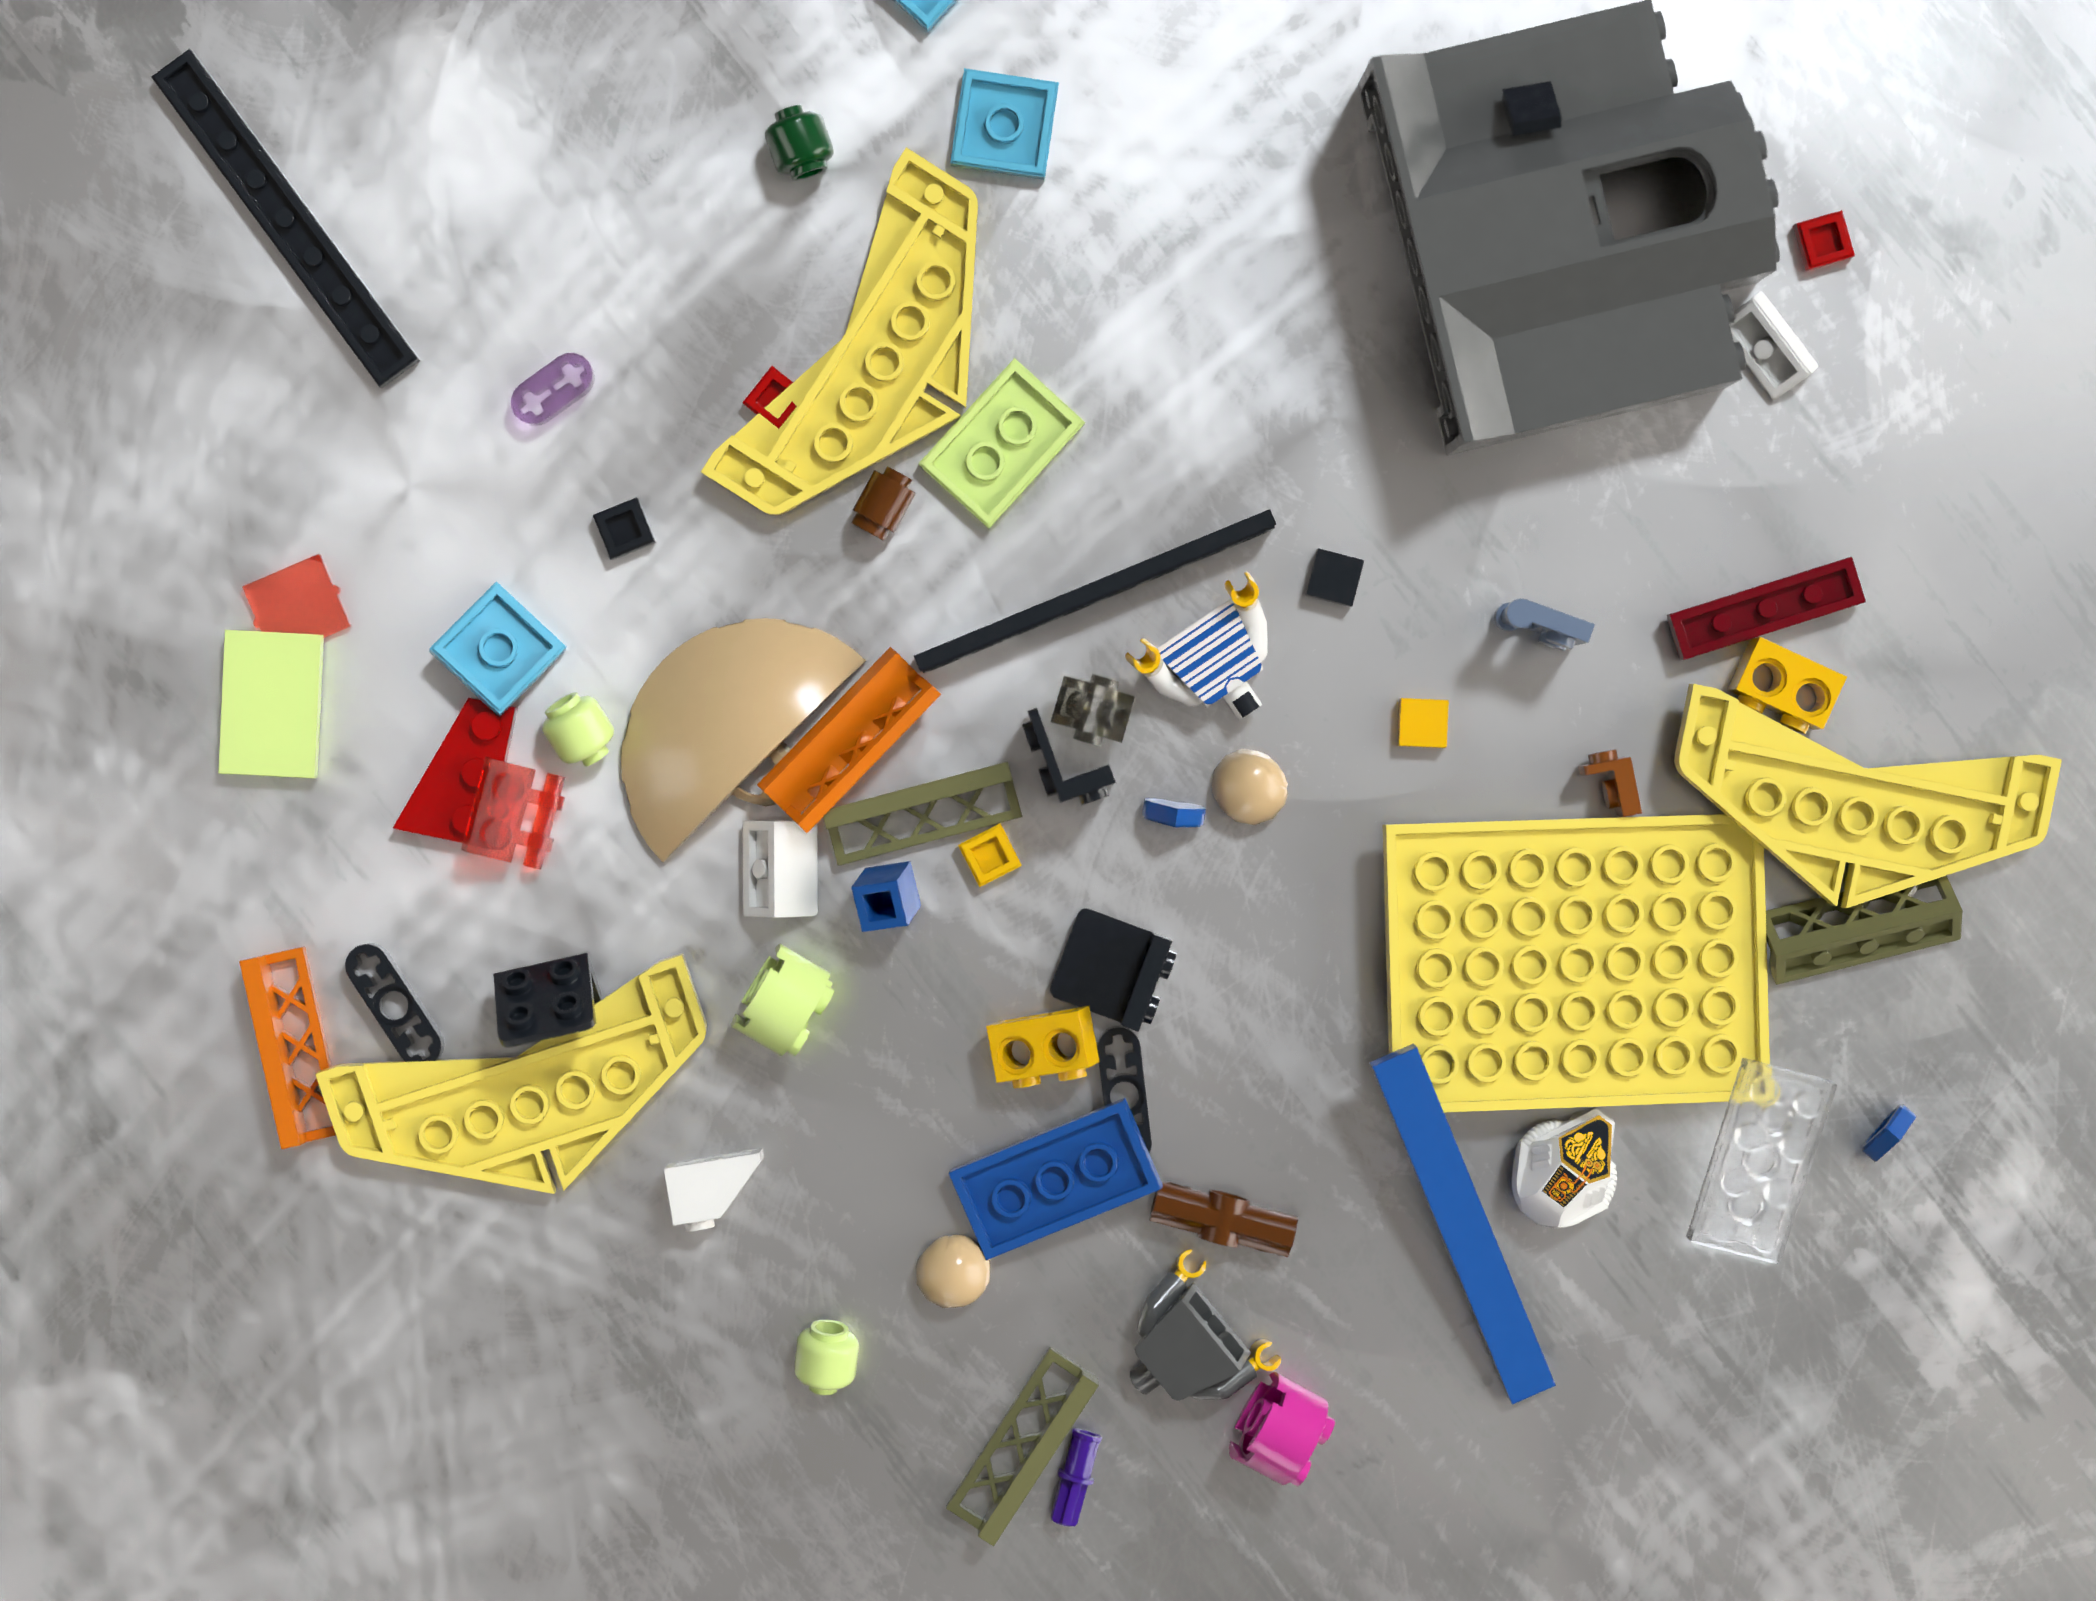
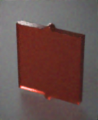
M321 554L314 555L242 586L256 618L253 621V625L256 628H260L261 632L324 635V638L352 627L339 597L341 588L333 584Z

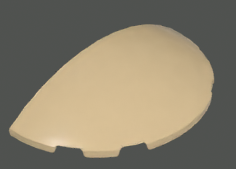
M768 618L746 619L743 622L729 624L720 628H711L694 636L669 654L650 674L632 705L625 739L622 741L621 753L622 782L625 784L632 818L640 834L657 857L664 862L866 660L851 647L820 629L789 623L783 619Z

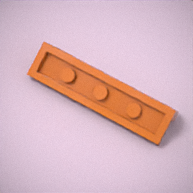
M890 647L771 769L757 786L808 833L936 701L941 693ZM849 764V766L841 774H839ZM814 799H816L802 814H800Z
M305 946L239 961L281 1149L336 1136L333 1125L307 1131L303 1114L305 1107L312 1097L323 1104L325 1102L322 1093L317 1091L319 1087L317 1078L309 1086L295 1077L293 1063L302 1050L318 1060L320 1070L332 1067ZM295 959L299 980L292 991L288 993L274 984L270 964ZM301 988L305 1003L296 998ZM277 994L286 999L281 1008L279 1007ZM291 1004H294L308 1014L310 1026L301 1040L284 1029L282 1018ZM311 1035L313 1036L315 1049L306 1044ZM287 1041L296 1046L291 1055ZM298 1088L306 1092L302 1101L300 1100Z

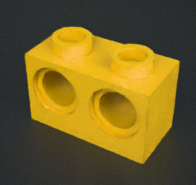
M1756 637L1749 640L1727 691L1738 695L1740 703L1763 714L1766 708L1782 715L1780 724L1799 733L1806 734L1808 728L1812 730L1824 729L1847 676L1762 637ZM1761 664L1767 666L1773 674V683L1765 692L1759 690L1753 683V672ZM1804 684L1812 687L1816 693V703L1809 711L1801 709L1796 701L1797 691Z
M1089 1006L1000 1020L986 1026L996 1083L1012 1081L1013 1088L1029 1087L1041 1084L1040 1076L1055 1073L1058 1074L1059 1081L1078 1079L1087 1076L1086 1068H1090L1100 1062ZM1061 1033L1068 1034L1074 1039L1076 1053L1073 1057L1065 1056L1059 1050L1058 1037ZM1015 1041H1021L1029 1048L1030 1060L1027 1065L1019 1063L1014 1058L1012 1046Z

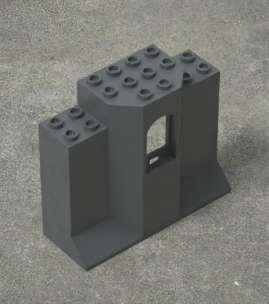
M1643 0L1427 53L1372 57L1357 85L1368 132L1375 130L1438 390L1441 405L1436 409L1446 456L1722 390L1742 379L1741 371L1746 369L1745 355L1741 343L1733 341L1730 323H1734L1735 320L1734 309L1729 295H1722V291L1758 283L1777 270L1776 262L1780 260V252L1776 239L1774 208L1779 205L1778 192L1772 178L1767 179L1762 160L1767 159V146L1764 135L1760 130L1755 131L1753 119L1744 104L1743 97L1740 92H1737L1731 80L1674 94L1673 87L1678 85L1677 71L1673 59H1666L1661 40L1666 39V25L1661 11L1654 12L1652 0ZM1551 81L1562 115L1561 128L1513 136L1502 102V89ZM1671 157H1684L1695 164L1702 174L1707 194L1705 209L1698 219L1691 223L1615 241L1600 174ZM1589 197H1593L1599 222L1598 225L1594 223Z

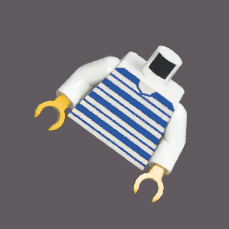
M1248 572L1244 573L1247 578L1245 588L1235 591L1231 582L1227 580L1224 585L1231 599L1162 646L1156 648L1143 638L1140 642L1146 646V653L1142 658L1136 660L1128 652L1125 654L1126 660L1135 669L1143 673L1161 695L1188 707L1202 704L1205 708L1223 697L1238 720L1262 705L1247 680L1263 670L1261 662L1265 660L1268 654L1267 621L1258 600L1259 588Z

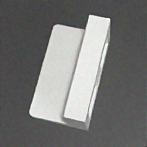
M743 821V916L770 918L816 916L818 913L817 824L806 833L795 821Z

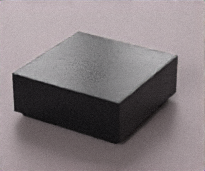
M1551 81L1502 89V102L1513 136L1561 128L1562 115Z
M637 497L593 515L610 560L656 543Z
M1318 548L1305 595L1352 607L1364 560Z

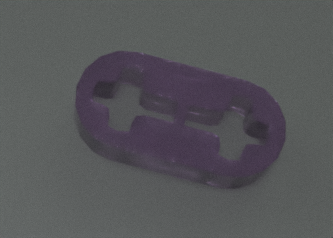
M565 353L558 356L522 382L513 391L511 408L514 415L523 423L531 426L547 423L592 389L595 382V371L591 363L582 355ZM570 364L574 368H578L581 365L584 367V371L579 375L582 380L580 386L575 387L569 382L558 390L554 387L556 383L565 377V372L562 369L565 365ZM550 389L552 394L540 403L544 410L541 414L536 415L532 411L523 413L522 408L527 404L526 399L523 397L526 393L532 392L535 396H539Z

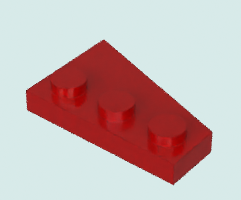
M468 698L394 824L393 829L489 848L518 708L510 706L499 717L481 700Z

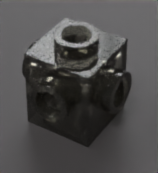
M1092 674L1090 682L1064 676L1050 722L1075 729L1073 739L1101 746L1103 738L1122 743L1135 697L1117 691L1119 682Z

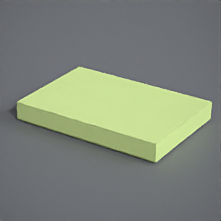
M1014 358L918 465L984 526L990 529L1085 425V422Z
M225 630L218 773L318 778L324 635Z

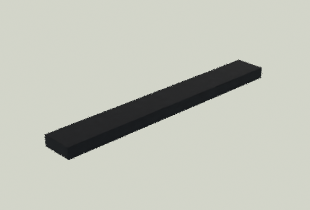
M188 49L151 76L380 388H384L418 363L420 359L195 53Z
M1270 509L914 655L920 672L924 674L1270 532L1275 528V519Z

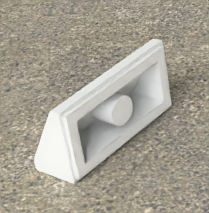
M1760 291L1734 311L1735 320L1734 323H1730L1733 341L1741 343L1747 367L1773 401L1818 368L1814 358L1763 292Z

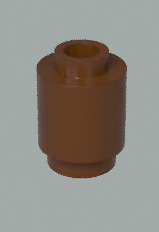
M888 466L883 474L874 470L853 508L856 514L851 523L885 541L890 531L895 533L916 494L908 488L912 479Z

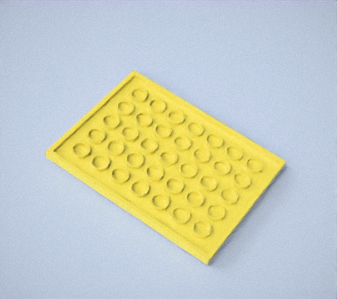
M1726 814L1382 824L1389 1054L1413 1043L1416 1045L1444 1113L1771 1100L1764 847Z

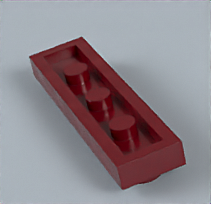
M1848 557L1666 616L1680 660H1686L1865 603L1866 599L1853 558Z

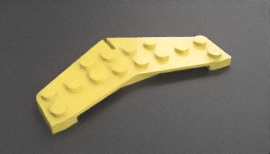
M907 147L893 167L885 201L848 327L843 338L765 407L768 412L778 419L791 402L796 406L795 410L779 429L758 413L734 436H730L712 453L701 471L705 476L768 515L778 516L787 513L961 417L960 414L924 392L928 385L962 407L966 408L978 201L975 193L967 185Z
M1689 684L1674 762L1678 773L1831 906H1837L1845 864L1849 863L1841 908H1849L2040 844L2048 832L2062 759L2043 755H2021L1863 768L1740 703L1738 699L1717 688Z
M681 953L658 961L594 1004L596 1024L593 1028L541 1040L517 1057L343 1063L318 1071L315 1076L339 1145L348 1155L555 1194L556 1188L543 1153L544 1150L549 1149L564 1191L703 1043L707 1032V1024L684 954Z

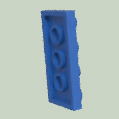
M1126 1098L949 1171L950 1178L986 1260L1161 1190L1163 1187Z

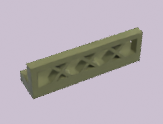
M1004 762L831 808L823 816L826 830L828 829L837 865L840 866L1023 816L1009 764ZM1004 783L1011 810L990 815L974 804L985 787ZM976 790L970 802L957 796ZM950 797L967 808L956 825L944 827L928 818L938 800ZM930 802L924 814L911 808ZM904 809L921 820L911 837L899 840L882 829L892 812ZM971 810L983 816V818L964 822ZM884 814L878 826L865 820ZM859 822L874 831L865 849L845 854L838 826ZM925 822L938 829L919 834ZM878 835L891 841L872 847Z
M1947 875L1849 908H1841L1843 892H1840L1837 906H1831L1820 897L1766 911V937L1770 949V971L1776 985L1961 940L1963 910ZM1937 886L1942 900L1926 903L1913 898V895L1917 890ZM1879 899L1897 904L1892 912L1878 914L1866 909L1871 901ZM1835 910L1850 916L1846 923L1836 926L1820 920L1824 913ZM1792 922L1804 928L1799 935L1779 939L1774 925Z
M1049 1347L946 1505V1509L977 1528L978 1537L994 1547L1098 1388V1377L1052 1347ZM1053 1362L1075 1376L1066 1392L1046 1396L1042 1378ZM1038 1386L1040 1398L1028 1400ZM1059 1401L1050 1415L1048 1403ZM1042 1405L1046 1423L1041 1431L1020 1436L1016 1418L1021 1410ZM1012 1425L1014 1437L1003 1439ZM1033 1441L1024 1455L1022 1443ZM1016 1445L1020 1463L1014 1472L994 1476L990 1459L994 1451L998 1448ZM986 1465L988 1477L977 1479ZM1007 1481L998 1495L996 1483ZM990 1485L994 1503L984 1518L961 1504L971 1488Z

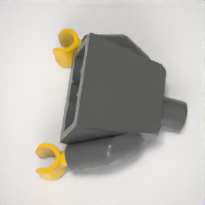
M1192 1249L1180 1253L1176 1259L1177 1270L1175 1273H1167L1146 1298L1137 1326L1141 1339L1134 1348L1136 1355L1142 1363L1130 1371V1379L1135 1388L1145 1395L1159 1385H1162L1171 1398L1176 1401L1189 1396L1196 1400L1227 1399L1257 1377L1256 1371L1260 1368L1265 1371L1277 1369L1281 1363V1357L1275 1355L1267 1362L1262 1363L1260 1353L1263 1349L1269 1347L1272 1342L1267 1339L1257 1340L1249 1350L1194 1282L1186 1287L1185 1282L1188 1278L1199 1277L1206 1269V1261H1203L1196 1272H1187L1184 1269L1183 1260L1191 1253Z

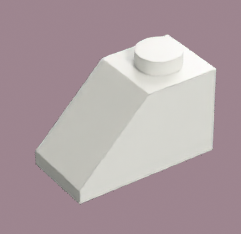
M762 1148L667 1164L664 1168L673 1226L685 1224L686 1231H697L714 1227V1219L723 1216L764 1158Z

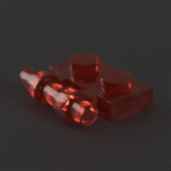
M485 757L461 850L512 862L515 847L518 844L527 847L523 865L541 870L546 852H551L554 838L550 837L556 812L557 810L562 811L565 796H562L561 793L566 777L547 772L543 790L531 788L536 772L535 769ZM527 802L538 805L531 832L520 829Z

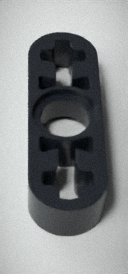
M374 943L355 947L346 958L345 970L347 976L401 1058L405 1062L438 1060L444 1051L443 1035L388 951ZM363 952L367 957L377 956L381 963L377 964L375 969L381 980L387 979L390 974L395 980V983L380 988L374 996L370 992L369 987L378 985L370 973L361 975L357 969L362 964L360 955ZM391 991L402 993L408 1001V1010L400 1019L388 1017L382 1009L383 998ZM416 1014L420 1018L421 1023L412 1027L418 1036L422 1038L429 1035L433 1041L428 1047L431 1054L428 1058L423 1053L413 1055L409 1047L415 1041L408 1030L404 1031L400 1036L395 1030V1027L410 1022Z
M1113 1026L1106 1029L1100 1035L1097 1042L1103 1105L1106 1106L1112 1103L1110 1093L1117 1083L1129 1082L1137 1088L1138 1099L1130 1107L1133 1116L1141 1113L1142 1121L1135 1122L1150 1153L1152 1141L1140 1042L1136 1034L1129 1028ZM1122 1035L1125 1043H1132V1050L1125 1052L1124 1060L1126 1069L1134 1065L1136 1066V1075L1119 1073L1107 1078L1106 1070L1108 1068L1117 1070L1114 1055L1112 1053H1105V1046L1113 1043V1036Z

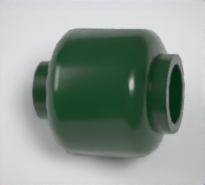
M801 105L790 106L774 114L776 122L766 129L765 139L777 172L790 175L792 181H797L815 176L827 170L826 162L832 158L834 149L822 115L813 111L804 112Z

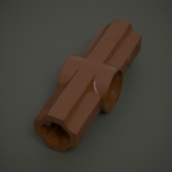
M1161 1180L1163 1187L1154 1194L1149 1221L1197 1233L1198 1238L1219 1245L1235 1248L1243 1245L1262 1252L1277 1254L1278 1256H1289L1296 1235L1298 1216L1250 1204V1200L1227 1192L1211 1189L1208 1192Z

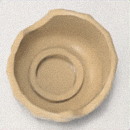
M1240 749L1226 755L1214 769L1212 793L1220 808L1229 817L1233 818L1234 821L1258 825L1273 819L1285 805L1288 795V783L1279 765L1269 755L1261 751Z
M964 1235L943 1236L935 1240L918 1258L916 1265L917 1285L926 1300L941 1308L965 1307L977 1300L989 1284L990 1260L985 1259L979 1243Z

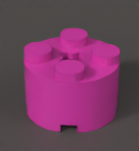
M1272 1372L1269 1376L1273 1382L1270 1385L1260 1382L1243 1407L1235 1425V1429L1241 1431L1242 1435L1239 1445L1230 1441L1229 1455L1232 1459L1281 1485L1292 1483L1298 1487L1304 1482L1311 1467L1309 1458L1317 1444L1323 1445L1329 1439L1335 1425V1419L1328 1416V1401L1325 1398L1277 1372Z

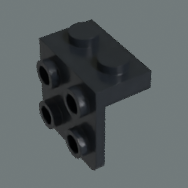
M1038 709L1029 710L1028 716L1030 721L1023 723L1022 727L1031 752L1041 749L1047 767L1038 769L1047 796L1050 797L1057 794L1060 803L1079 797L1081 806L1109 796L1107 786L1116 783L1110 765L1063 781Z
M1084 908L1077 914L1053 978L1050 992L1056 999L1077 1007L1089 1006L1091 1012L1118 1021L1121 1026L1139 1032L1142 1022L1151 1025L1160 1001V997L1154 996L1153 992L1159 977L1168 979L1177 952L1170 950L1172 944L1170 938L1092 909Z
M588 953L493 974L498 1038L500 1044L505 1048L586 1031L593 1028L596 1024L594 1004L602 1000Z

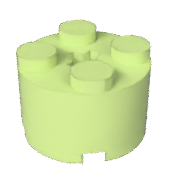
M778 944L775 951L779 959L775 960L769 956L764 962L741 1001L747 1005L746 1010L742 1014L744 1018L735 1013L731 1027L780 1056L786 1052L796 1056L809 1035L810 1031L806 1029L807 1021L813 1011L821 1015L830 1002L834 993V989L831 988L833 982L829 981L830 972L786 946Z

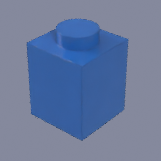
M911 861L867 867L851 887L862 932L908 926L921 907Z

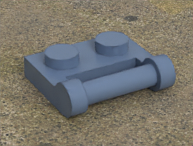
M1517 599L1502 604L1494 614L1495 624L1501 630L1513 631L1518 628H1525L1540 634L1538 642L1565 651L1566 648L1573 649V646L1589 643L1595 626L1593 623L1527 599Z

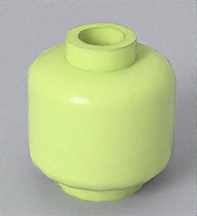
M577 692L564 696L547 708L545 711L547 719L542 726V731L563 762L571 764L582 761L584 766H589L607 755L609 750L606 744L613 737L614 727L593 697H580Z
M818 1320L813 1322L797 1338L794 1364L797 1379L809 1386L811 1392L819 1395H832L837 1392V1389L850 1385L856 1376L859 1351L857 1337L849 1331L848 1326L839 1321Z

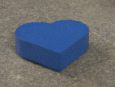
M1145 798L1142 816L1147 820L1172 827H1201V825H1204L1206 807L1164 799Z
M1904 1104L1898 1105L1862 1145V1152L1874 1162L1878 1161L1901 1141L1917 1115Z

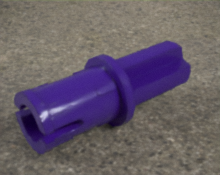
M1073 1428L1072 1430L1073 1435L1064 1468L1058 1469L1057 1472L1061 1479L1050 1515L1052 1521L1063 1526H1076L1078 1524L1087 1487L1094 1484V1478L1091 1477L1099 1444L1102 1441L1101 1435L1078 1428Z

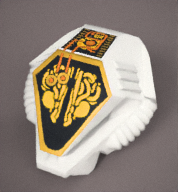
M1597 1107L1573 1113L1567 1121H1559L1553 1118L1543 1121L1532 1127L1531 1130H1528L1523 1138L1519 1140V1143L1516 1144L1512 1173V1191L1521 1212L1540 1226L1562 1228L1576 1225L1608 1209L1611 1198L1614 1196L1613 1192L1616 1191L1615 1186L1617 1185V1170H1615L1617 1166L1611 1160L1615 1121Z

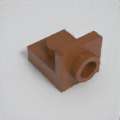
M1616 749L1589 754L1590 764L1578 766L1579 774L1586 776L1608 771L1609 780L1602 782L1607 808H1615L1616 816L1618 817L1641 814L1642 809L1631 757L1618 758Z

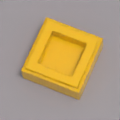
M1399 698L1397 746L1447 748L1449 700Z
M1001 823L958 844L979 887L1022 866Z

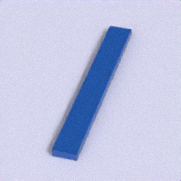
M1413 1043L1369 1062L1508 1399L1513 1405L1556 1386L1418 1048Z

